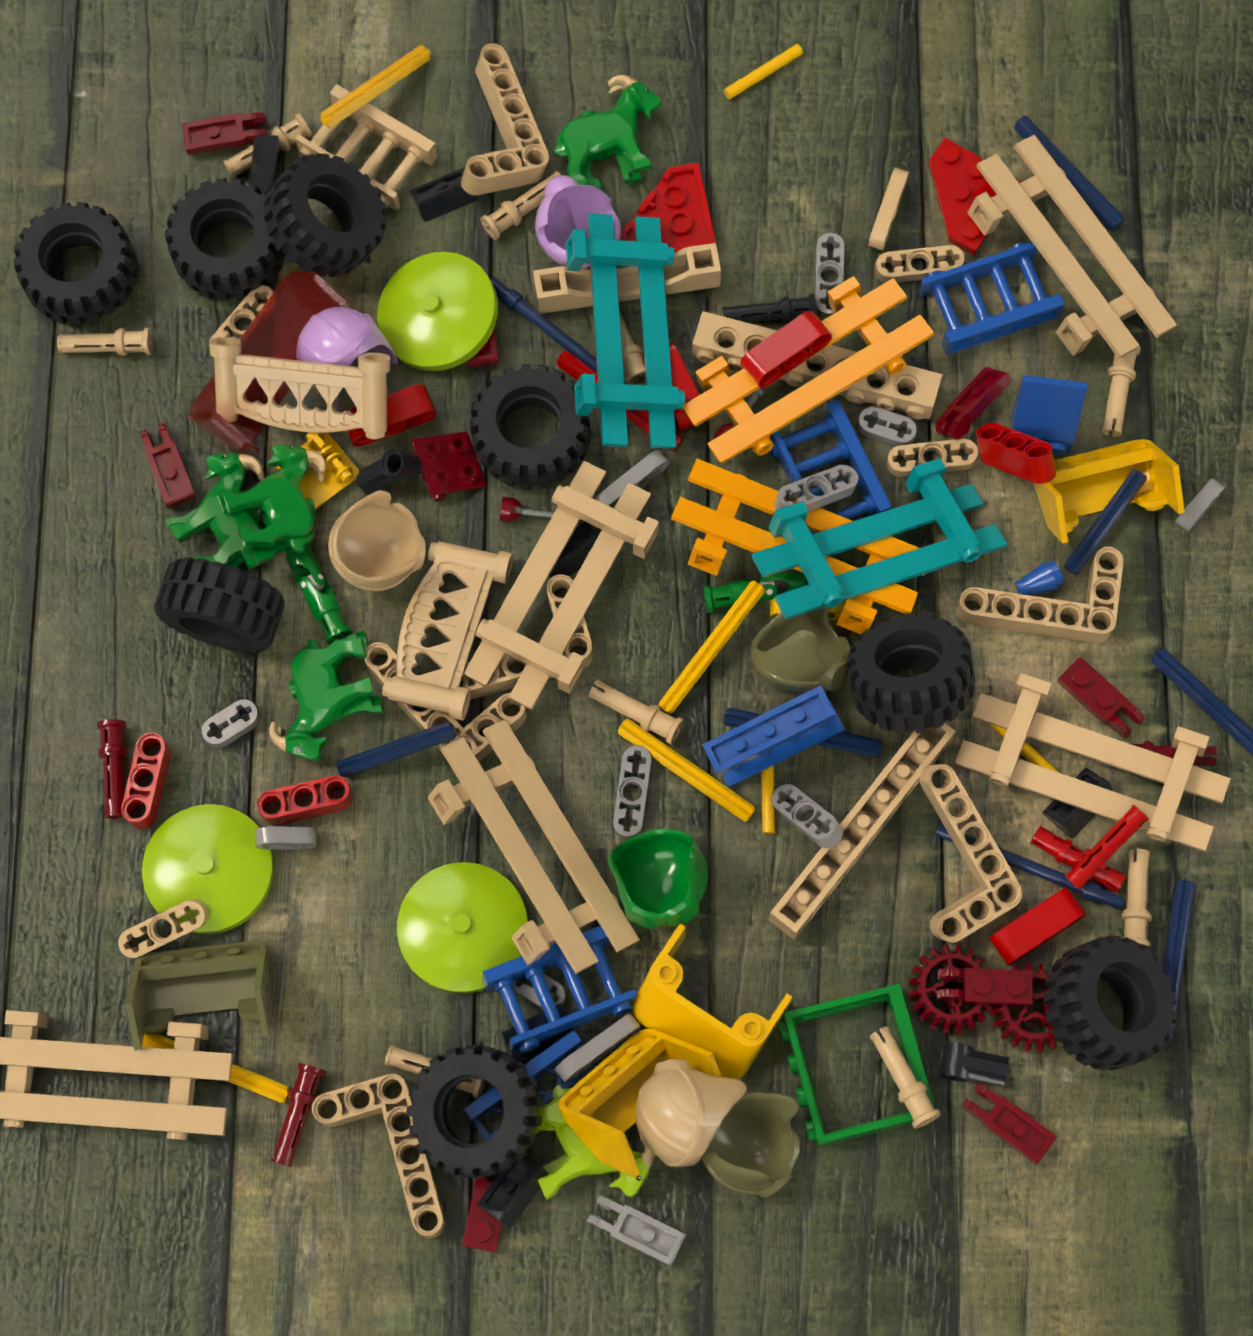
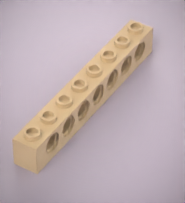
M702 311L692 343V356L706 364L723 356L729 369L739 372L744 369L740 364L742 357L750 349L777 331ZM722 341H729L733 344V346L729 348H723L719 345V343ZM830 345L779 380L786 381L790 386L800 388L857 352ZM816 364L821 366L823 369L821 371L814 372L811 371L808 368V366ZM906 365L901 372L891 375L890 372L887 373L884 367L837 395L846 397L847 400L853 403L860 404L866 402L887 411L896 410L904 412L913 419H930L942 374ZM877 380L883 386L875 388L870 386L868 382ZM907 388L913 394L905 396L900 394L898 390Z
M946 723L935 730L933 727L925 729L926 731L922 733H916L915 730L841 822L843 837L840 842L831 848H821L772 909L769 915L771 923L793 940L798 937L920 782L922 770L926 766L934 764L951 743L955 730Z

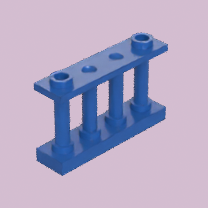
M1026 242L1017 243L1010 250L944 272L934 271L922 279L919 291L921 297L934 293L948 326L942 341V347L946 355L1061 316L1065 305L1061 295L1057 294L1050 297V295L1045 294L1031 260L1035 259L1038 251L1032 242L1028 244ZM1020 265L1033 295V303L1025 306L1017 304L1003 273L1004 269ZM991 274L1006 310L1004 313L995 316L988 314L974 279ZM959 284L963 285L977 317L974 323L965 326L959 323L945 290Z
M839 399L827 404L823 421L784 437H781L779 431L769 436L774 444L769 452L773 458L778 457L790 484L801 480L800 475L836 460L848 461L850 467L858 474L856 487L860 486L865 496L863 501L834 512V514L850 520L867 512L869 514L874 513L875 515L892 508ZM826 432L835 434L838 441L835 448L794 464L788 448ZM820 487L809 490L815 496L825 495Z
M820 685L702 745L718 776L722 774L727 786L730 788L845 731L831 701L828 700Z
M601 926L582 933L599 960L595 965L610 998L601 1003L591 1005L578 973L575 974L557 943L549 946L550 949L538 961L527 965L521 956L483 971L482 983L486 992L494 989L496 992H500L516 1030L517 1036L510 1038L509 1048L511 1052L520 1050L521 1053L531 1051L537 1048L542 1040L613 1013L614 1016H619L632 1009L631 1005L636 1000L637 994L635 990L622 994L604 953L606 950L605 946L609 945V939ZM554 966L562 969L579 1009L578 1012L562 1018L543 977L544 970ZM525 977L527 980H531L548 1020L547 1024L532 1030L529 1029L512 988L515 981Z

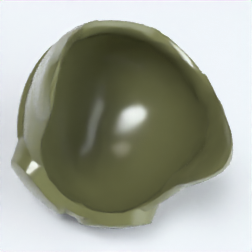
M826 607L787 620L781 612L762 628L752 642L751 659L753 665L771 686L783 693L800 696L820 685L824 692L837 691L843 686L848 676L847 660L850 655V645L847 639L838 636L828 619V608Z
M752 1092L745 1093L723 1118L707 1150L701 1157L708 1172L718 1183L737 1193L756 1194L767 1198L780 1190L789 1181L791 1171L797 1162L800 1152L798 1133L791 1128L790 1124L791 1118L795 1116L798 1110L794 1098L784 1094Z

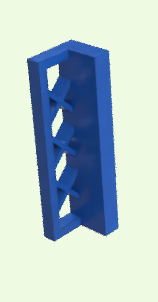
M573 1030L525 1065L528 1068L527 1074L529 1077H534L536 1083H538V1078L544 1073L558 1075L555 1069L551 1068L583 1046L582 1041ZM596 1063L567 1083L561 1084L562 1079L558 1075L557 1085H561L562 1089L572 1087L596 1068ZM496 1087L464 1108V1111L485 1141L493 1138L498 1130L489 1135L480 1119L490 1112L504 1114V1109L497 1108L503 1104V1101ZM537 1087L535 1088L537 1096H543L541 1098L542 1105L554 1100L553 1090L549 1093L537 1091Z

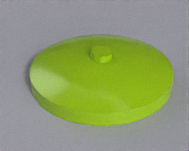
M452 252L425 254L403 265L386 284L378 304V328L390 343L397 358L403 363L425 371L450 369L472 358L490 338L498 315L497 294L488 275L470 258Z
M216 804L189 807L167 819L150 839L142 863L144 889L155 910L160 914L190 899L203 901L209 909V918L205 925L191 932L196 934L225 932L236 928L250 919L264 903L270 891L274 875L271 849L256 848L255 830L259 828L257 824L238 810ZM188 906L189 913L177 919L180 924L190 919H194L197 923L196 917L200 915L197 909L191 910Z
M469 862L451 863L428 872L410 888L399 910L397 938L405 961L422 981L448 993H476L485 990L482 983L483 971L522 956L511 937L523 924L528 922V916L519 892L502 874L481 864Z

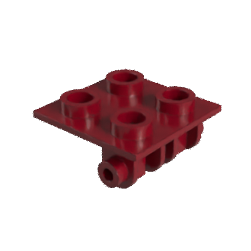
M467 431L411 439L414 449L413 453L418 455L422 461L421 473L423 474V481L426 482L429 490L428 495L434 499V502L446 499L445 493L487 486Z

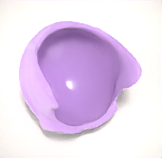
M333 307L313 315L302 329L298 338L296 356L299 361L350 366L357 357L372 348L376 353L389 355L390 363L398 365V358L393 348L375 325L372 317L369 314L361 313L354 309ZM336 398V400L333 403L334 409L338 412H342V409Z

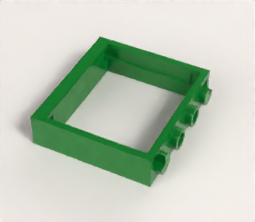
M900 984L783 1013V1022L778 1023L783 1043L789 1041L792 1052L791 1055H787L791 1075H798L801 1087L795 1088L800 1108L806 1107L809 1120L804 1121L809 1141L815 1140L817 1147L912 1124L914 1120L910 1112L825 1133L799 1039L797 1024L887 1002L901 1053L917 1082H922L926 1085V1095L935 1109Z

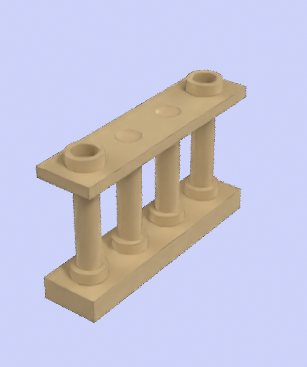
M336 84L330 92L332 105L350 92ZM367 103L348 116L356 121L358 126L335 156L344 158V162H346L367 133L375 132L383 139L359 171L363 175L366 173L371 178V175L392 147L396 148L398 146L407 151L408 155L385 185L374 179L370 182L373 187L378 188L381 194L379 200L384 202L385 208L390 207L397 212L400 208L398 194L395 191L417 162L423 161L432 166L438 157L436 144ZM339 123L331 128H327L323 124L311 141L298 134L295 141L299 156L302 158L308 154L316 156L318 153L329 154L330 158H332L334 155L321 147Z

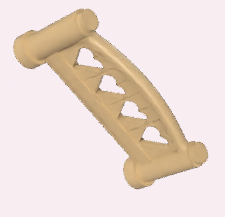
M218 337L209 341L210 355L214 357L216 414L219 416L220 421L234 422L238 419V415H243L266 425L292 431L329 433L362 428L366 432L367 438L380 439L385 437V432L387 431L386 373L390 371L389 355L383 353L362 354L358 357V367L244 355L241 350V340L234 337ZM254 378H256L267 395V404H263L258 400L249 402L246 399L245 392ZM284 381L295 396L298 403L297 407H291L287 403L284 406H280L275 402V394ZM314 384L327 404L326 410H320L318 407L309 409L304 405V398ZM343 388L346 389L357 407L355 414H351L347 410L338 412L334 409L333 403Z
M438 541V543L432 542L430 545L428 560L433 561V565L413 594L402 622L397 648V674L392 678L386 677L382 695L388 697L389 700L449 713L450 718L463 721L468 711L471 690L459 686L493 581L504 584L508 583L512 572L514 554L505 551H499L496 554ZM448 573L454 574L467 587L446 594L439 591L440 586L444 584L442 578ZM438 600L446 601L458 613V615L441 620L430 618L431 613L436 611L434 603ZM429 627L437 628L449 640V642L429 648L421 645V642L427 638L425 630ZM420 654L428 655L441 668L422 675L412 673V669L418 665L416 657Z

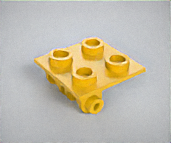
M308 432L306 435L308 441L301 447L315 451L325 459L324 481L320 482L317 474L313 470L308 469L300 483V488L305 498H311L315 509H317L354 482L359 474V469L329 433Z

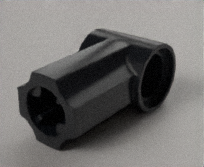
M390 449L384 453L380 460L359 470V474L356 476L358 486L364 491L365 495H370L376 491L385 490L403 480H415L421 473L422 461L414 453Z
M945 1042L939 1076L954 1081L968 1082L972 1080L1003 1087L1008 1073L1009 1057L976 1051L974 1047L962 1043Z

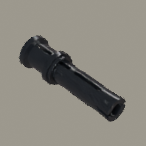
M810 293L808 297L792 299L788 296H783L778 302L732 307L725 306L723 307V317L746 323L782 320V322L788 324L807 311H813L817 316L815 295Z

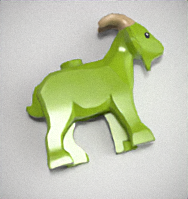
M557 1085L553 1090L554 1100L552 1102L539 1106V1116L543 1117L541 1127H537L535 1135L543 1130L556 1131V1135L565 1152L559 1159L543 1166L549 1175L538 1179V1182L546 1200L555 1196L562 1185L579 1176L600 1175L619 1171L600 1162L563 1119L558 1102L571 1088L562 1089L561 1085ZM641 1136L640 1139L645 1145V1152L638 1153L631 1150L640 1175L634 1178L619 1171V1179L609 1185L610 1188H620L626 1197H633L637 1194L647 1179L656 1156L647 1147Z

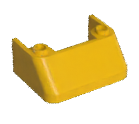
M1145 439L1133 440L1054 460L1056 468L1054 479L1043 484L1033 483L1047 527L1062 544L1068 542L1067 533L1073 531V527L1079 524V516L1104 510L1133 469L1144 473L1147 479L1130 503L1136 502L1148 511L1160 510L1164 505L1168 504L1178 514L1185 513L1179 465L1152 441Z
M679 924L642 983L636 1000L632 1003V1015L646 1029L658 1030L712 1052L721 1076L740 1080L745 1076L781 1021L783 1013L790 1007L792 996L788 993L785 995L769 1021L756 1013H746L737 1019L732 1028L723 1024L676 993L683 980V970L681 965L672 956L684 940L686 927Z
M655 1029L638 1031L565 1093L558 1102L559 1110L563 1119L600 1162L636 1178L640 1175L624 1132L636 1123V1104L642 1085L654 1074V1068L658 1063L672 1059L688 1061L692 1069L712 1076L722 1077L714 1054Z

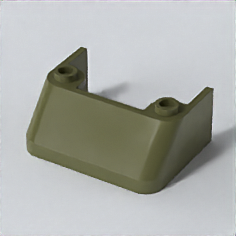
M247 941L152 952L138 957L134 963L125 1002L134 1051L141 1050L145 1032L153 1034L164 1032L168 1027V1023L173 1022L174 1016L238 1008L239 1016L249 1022H260L262 1036L269 1035L272 1003L268 954L265 943Z

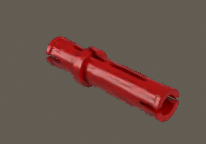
M1132 805L1091 850L1087 848L1083 852L1085 856L1064 876L1076 888L1081 890L1099 869L1103 871L1107 867L1105 863L1149 820L1148 817L1135 805Z
M1041 825L1030 841L1031 845L1055 858L1054 861L1059 864L1063 862L1074 867L1085 856L1084 851L1072 844V840L1068 838L1064 840ZM1107 865L1103 871L1099 869L1091 879L1117 893L1126 875Z

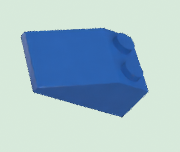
M1023 375L1011 411L1010 428L1048 442L1052 446L1053 455L1070 454L1078 429L1087 383Z

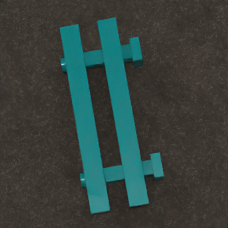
M589 213L587 215L589 238H586L585 229H573L565 242L567 271H580L584 263L591 266L598 383H595V374H582L574 385L576 415L588 416L593 408H600L602 446L627 447L626 409L648 410L650 447L675 449L674 411L676 409H683L685 394L683 390H678V387H672L663 270L665 265L671 266L673 264L674 249L673 247H668L667 243H661L660 218L636 216V241L614 240L613 215ZM616 265L638 267L646 385L624 384Z
M939 458L914 466L905 483L911 494L920 491L924 499L819 533L811 534L805 520L809 511L803 501L775 510L768 528L773 537L783 535L786 543L753 553L752 559L763 578L800 566L809 585L776 595L774 598L784 618L787 620L823 607L828 609L834 608L844 600L962 561L965 563L972 562L980 557V555L1006 547L1007 542L996 524L972 530L963 513L980 508L984 503L972 484L949 491L942 479L946 467ZM933 522H938L947 540L837 576L834 575L825 557Z

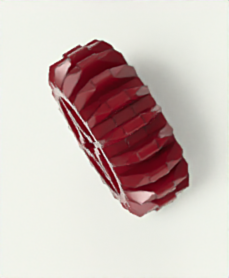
M948 944L943 945L942 956H940L935 948L930 949L929 953L932 961L922 955L919 958V962L924 968L914 965L911 969V972L919 978H909L907 982L909 986L917 988L908 992V998L919 999V1001L911 1006L912 1011H918L922 1008L924 1010L919 1020L924 1022L928 1017H931L933 1021L930 1024V1029L935 1030L938 1023H942L943 1034H948L950 1026L954 1025L957 1035L963 1032L962 1023L966 1025L969 1031L975 1029L973 1018L983 1024L986 1017L981 1011L986 1013L992 1012L991 1010L994 1007L991 1004H976L973 1009L962 1014V1001L943 1000L947 1004L949 1012H951V1014H947L934 1007L929 998L938 999V990L946 988L949 980H943L941 983L934 984L933 987L925 986L928 974L939 966L943 965L944 969H956L954 965L963 968H980L986 959L980 957L976 962L971 959L975 953L973 949H970L966 956L961 955L962 945H957L954 954H951ZM950 980L954 988L964 991V980Z
M1026 963L1024 970L1032 971V983L1045 986L1048 976L1044 974L1045 965L1040 963L1036 972H1033L1031 963ZM1018 966L1012 968V970H1021ZM1044 992L1039 994L1032 993V1005L1044 998ZM1044 1001L1038 1010L1042 1012L1041 1015L1036 1011L1023 1018L1029 1006H1020V1014L1014 1020L1011 1019L1008 1005H997L999 1007L992 1008L989 1012V1016H1000V1019L992 1024L994 1029H999L1002 1026L1005 1028L1000 1038L1005 1040L1009 1035L1014 1037L1010 1045L1012 1048H1016L1021 1041L1024 1042V1053H1028L1031 1050L1032 1044H1035L1036 1052L1041 1054L1044 1051V1042L1051 1051L1056 1049L1055 1037L1051 1032L1054 1028L1051 1022H1047L1045 1012L1048 1011V1005L1044 1004ZM1033 1022L1041 1028L1045 1027L1049 1032L1034 1034L1022 1030L1021 1027L1026 1023Z

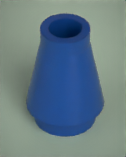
M1053 560L1048 563L1044 561L1014 583L1019 594L1033 596L1058 590V586L1065 582L1056 562Z

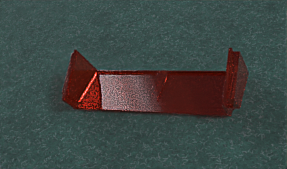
M292 271L289 276L282 279L241 336L242 354L298 360L296 356L298 338L310 318L328 308H347L348 303L317 273ZM214 374L190 407V413L187 417L233 449L259 452L260 449L252 441L264 424L243 415H238V419L234 422H228L219 413H216ZM254 378L245 392V397L249 402L258 400L263 404H267L268 397L256 378ZM285 381L275 394L274 400L277 404L281 402L290 389Z

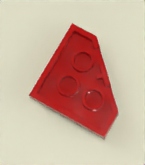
M945 137L929 159L930 175L933 177L936 189L935 194L940 213L943 215L948 242L975 256L988 235H983L967 212L977 196L987 192L990 198L997 194L976 167L984 159ZM1015 177V179L1018 181V183L1023 182V181H1021V180H1019V179H1017V178Z
M699 163L669 167L663 174L660 183L654 191L651 190L638 208L636 215L621 231L622 241H636L635 217L660 218L661 243H667L668 247H673L674 253L686 247L716 243Z

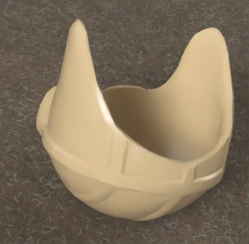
M385 490L376 491L352 505L337 519L329 535L328 550L331 563L336 571L351 585L367 591H384L399 585L412 572L421 569L425 559L426 543L419 531L415 516L402 504H391V494Z
M672 1059L660 1062L655 1066L654 1074L645 1081L639 1091L636 1104V1123L640 1136L647 1147L665 1164L674 1167L694 1166L707 1150L723 1118L746 1093L747 1086L738 1079L712 1076L692 1069L689 1062L685 1060Z

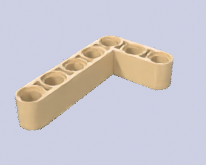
M487 44L481 50L476 66V75L507 149L476 155L467 161L461 185L464 191L471 195H482L536 183L541 180L549 160L547 148L507 52L498 44Z
M1113 547L1101 548L1096 553L1089 572L1086 604L971 587L961 594L957 606V615L964 623L1091 643H1102L1110 637L1117 621L1123 556L1120 551ZM1109 561L1114 569L1106 570L1101 567L1099 562ZM1096 591H1106L1110 595V599H1100ZM974 601L979 604L980 609L977 611L969 610L964 603ZM1007 606L1012 614L1008 616L1001 615L996 607ZM1031 610L1039 611L1043 615V619L1034 620L1029 616L1028 612ZM1060 616H1071L1074 619L1075 624H1064L1061 621ZM1092 621H1103L1106 624L1107 629H1096L1093 626Z
M563 574L552 577L547 584L548 602L553 617L564 599L556 597L553 593L559 588L569 590L573 583L569 576ZM583 617L563 656L569 658L571 656L570 651L575 646L586 648V653L582 655L585 661L584 668H586L592 662L593 650L586 621ZM505 653L494 672V677L489 681L487 687L465 676L461 680L463 682L462 687L471 690L470 700L512 689L522 672L511 673L508 670L509 667L514 663H522L525 667L527 664Z
M376 642L366 648L367 657L364 660L370 674L383 687L386 677L392 678L397 674V654L387 644ZM378 655L388 657L386 663L380 666L372 664V661ZM511 693L502 695L464 728L454 718H450L449 713L428 708L425 711L418 712L413 709L414 705L395 701L422 731L442 723L451 722L455 727L456 738L436 745V747L442 753L441 748L464 738L478 762L494 750L487 738L479 735L483 727L506 720L514 733L524 724L527 718L526 707L510 700L509 695ZM509 705H515L520 708L519 713L511 717L506 716L503 712Z
M931 764L926 766L920 774L921 787L979 885L975 890L937 912L930 921V930L936 938L947 942H957L1020 903L1022 889L955 771L947 765ZM936 770L941 771L944 776V782L939 788H936L932 783V775ZM952 799H957L960 803V811L956 816H952L948 810V805ZM973 827L977 833V838L973 844L969 845L965 840V832L968 828ZM989 855L992 858L993 867L988 873H985L982 870L981 862L985 856ZM1003 884H1006L1009 888V896L1005 901H1001L998 897V889ZM975 901H979L982 906V912L977 918H973L970 913V907ZM951 918L954 921V930L951 934L945 935L942 930L943 922Z
M387 1074L319 1095L313 1102L312 1113L315 1119L326 1127H336L383 1113L412 1224L415 1230L425 1238L439 1236L444 1231L446 1225L445 1216L431 1165L428 1162L429 1158L426 1154L420 1153L419 1160L416 1163L405 1164L402 1157L403 1153L408 1148H416V1144L419 1142L416 1136L411 1137L409 1129L404 1132L394 1129L396 1118L401 1115H407V1106H412L413 1099L408 1096L410 1088L406 1081L400 1075ZM392 1083L402 1085V1093L396 1099H388L385 1096L386 1088ZM359 1093H368L370 1096L369 1104L363 1109L354 1108V1097ZM328 1102L336 1103V1114L329 1119L322 1118L321 1109L323 1105ZM418 1180H425L429 1184L427 1194L419 1198L414 1197L411 1192L412 1185ZM426 1213H434L438 1217L437 1226L431 1231H425L420 1226L421 1218Z

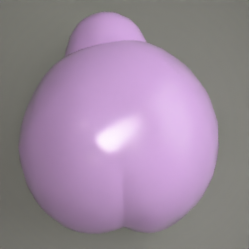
M566 175L553 177L547 182L544 190L545 198L538 207L536 214L535 231L540 246L554 262L567 267L565 242L573 229H585L586 238H589L587 219L589 213L613 215L614 240H620L621 224L611 206V198L595 186L579 185L573 178ZM584 263L581 269L589 268L590 264Z

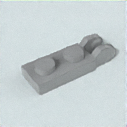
M599 1195L596 1202L602 1208L620 1215L615 1225L606 1222L603 1218L596 1215H590L587 1220L588 1223L610 1233V1237L670 1267L672 1266L686 1234L626 1204L622 1206Z

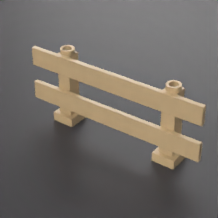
M1035 135L1024 139L1014 146L1035 176L1018 183L998 154L977 164L976 167L997 195L990 198L987 192H984L977 196L967 213L984 236L994 232L1001 219L1012 214L1086 314L1081 318L1076 313L1067 316L1056 331V334L1073 356L1081 353L1090 340L1098 334H1101L1118 359L1138 349L1140 345L1122 322L1136 313L1139 314L1156 338L1177 326L1155 296L1153 289L1145 283L1067 179L1063 169L1058 167ZM1048 194L1051 196L1124 295L1109 303L1106 301L1033 202Z
M583 461L570 486L565 485L563 487L559 485L555 490L551 502L557 505L556 511L494 620L490 619L488 621L483 619L479 624L475 636L481 638L482 641L463 673V676L487 687L505 653L526 663L527 665L509 695V699L530 710L533 709L550 676L558 679V689L568 694L571 693L585 667V661L583 656L572 652L569 658L563 656L566 647L625 541L633 545L634 555L645 559L659 533V521L647 517L644 523L638 521L651 493L628 482L614 508L593 499L606 475V471L586 461ZM581 519L602 529L540 642L537 643L517 632Z
M1024 673L1020 674L1016 684V694L1020 695L1017 705L983 693L980 694L972 718L1006 729L1004 740L998 752L963 739L955 765L989 776L990 781L997 785L1008 787L1009 784L1117 822L1132 805H1135L1149 819L1139 828L1146 831L1148 837L1161 842L1169 839L1203 852L1206 851L1214 826L1177 814L1176 811L1183 791L1220 804L1223 802L1231 778L1193 766L1196 755L1203 757L1209 736L1178 726L1171 747L1177 748L1173 759L1036 712L1040 702L1047 704L1052 683ZM1029 737L1164 784L1157 806L1019 759L1026 738Z
M503 720L483 730L484 735L502 763L485 772L464 738L443 746L441 751L460 783L452 786L449 779L438 783L427 798L443 825L454 821L466 806L474 804L545 922L537 926L534 920L523 924L511 937L526 964L530 965L538 961L550 949L549 946L555 943L560 947L575 974L596 964L599 960L581 930L599 922L617 953L637 943L640 939L619 907L617 897L608 889L538 774L534 761L531 757L527 756L507 721ZM515 784L585 899V903L568 911L497 792Z
M6 1010L4 1024L13 1026L11 1038L0 1037V1064L8 1065L5 1092L0 1091V1119H4L3 1126L24 1128V1121L166 1131L167 1139L187 1140V1133L224 1136L227 1108L193 1106L196 1079L230 1081L233 1054L199 1051L200 1040H208V1026L169 1022L167 1035L175 1038L174 1049L142 1047L141 1050L134 1051V1046L37 1040L38 1028L47 1029L48 1015L36 1012ZM34 1067L171 1077L168 1104L30 1094Z

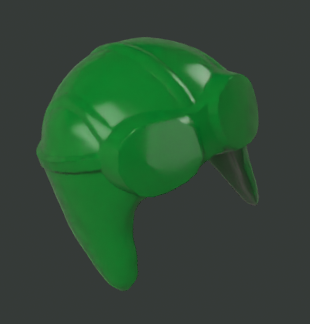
M666 828L649 830L628 838L611 851L608 856V864L615 879L618 894L625 907V916L628 920L641 927L654 929L658 926L666 925L677 927L679 924L688 923L698 915L700 900L707 886L708 870L705 858L696 840L688 833Z

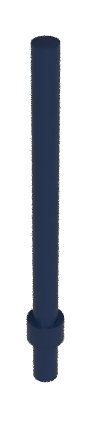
M495 277L490 278L496 294L503 299L504 305L512 311L517 310L560 346L597 372V358L523 300L524 296L515 289L510 290Z
M939 824L935 836L954 843L945 826ZM965 834L966 842L969 845L973 844L976 838ZM998 847L1009 866L1061 887H1067L1069 890L1081 894L1082 899L1092 903L1096 900L1119 910L1123 904L1124 897L1100 888L1101 885L1089 880L1079 890L1064 876V873Z

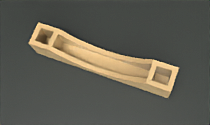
M716 243L686 247L674 253V260L671 266L665 265L663 268L665 295L720 287L721 267ZM566 266L533 271L540 314L593 306L591 269L567 271ZM638 267L616 268L618 302L640 299Z

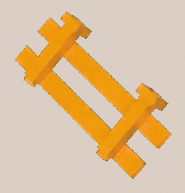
M854 276L827 292L829 305L835 314L822 321L832 333L831 341L822 350L855 330L865 341L867 347L755 415L743 398L758 390L759 386L745 369L731 376L727 362L723 356H720L695 371L699 386L704 393L684 404L683 407L684 412L693 425L697 427L723 410L727 412L736 425L707 443L721 465L750 447L759 456L768 453L774 446L769 437L771 434L884 367L887 373L890 372L891 375L898 374L906 367L903 354L933 337L934 332L921 314L889 334L885 332L876 320L878 316L907 299L906 294L894 278L863 297L861 286Z
M698 458L696 459L688 481L723 496L716 511L683 497L679 498L671 520L706 533L704 540L697 538L687 565L717 576L727 549L722 548L724 541L753 553L786 543L785 539L780 536L773 537L770 532L734 518L740 503L773 515L776 510L774 502L779 491L747 479L741 474H735ZM822 508L809 511L805 520L808 529L816 533L853 522ZM890 536L856 547V549L870 554L865 565L867 566L919 549V547ZM825 557L835 576L858 569L832 557ZM800 566L793 568L795 570L802 572ZM893 584L853 597L852 600L847 599L836 625L862 634L866 629L869 630L875 618L877 610L871 608L873 601L908 614L912 611L918 592L899 584Z

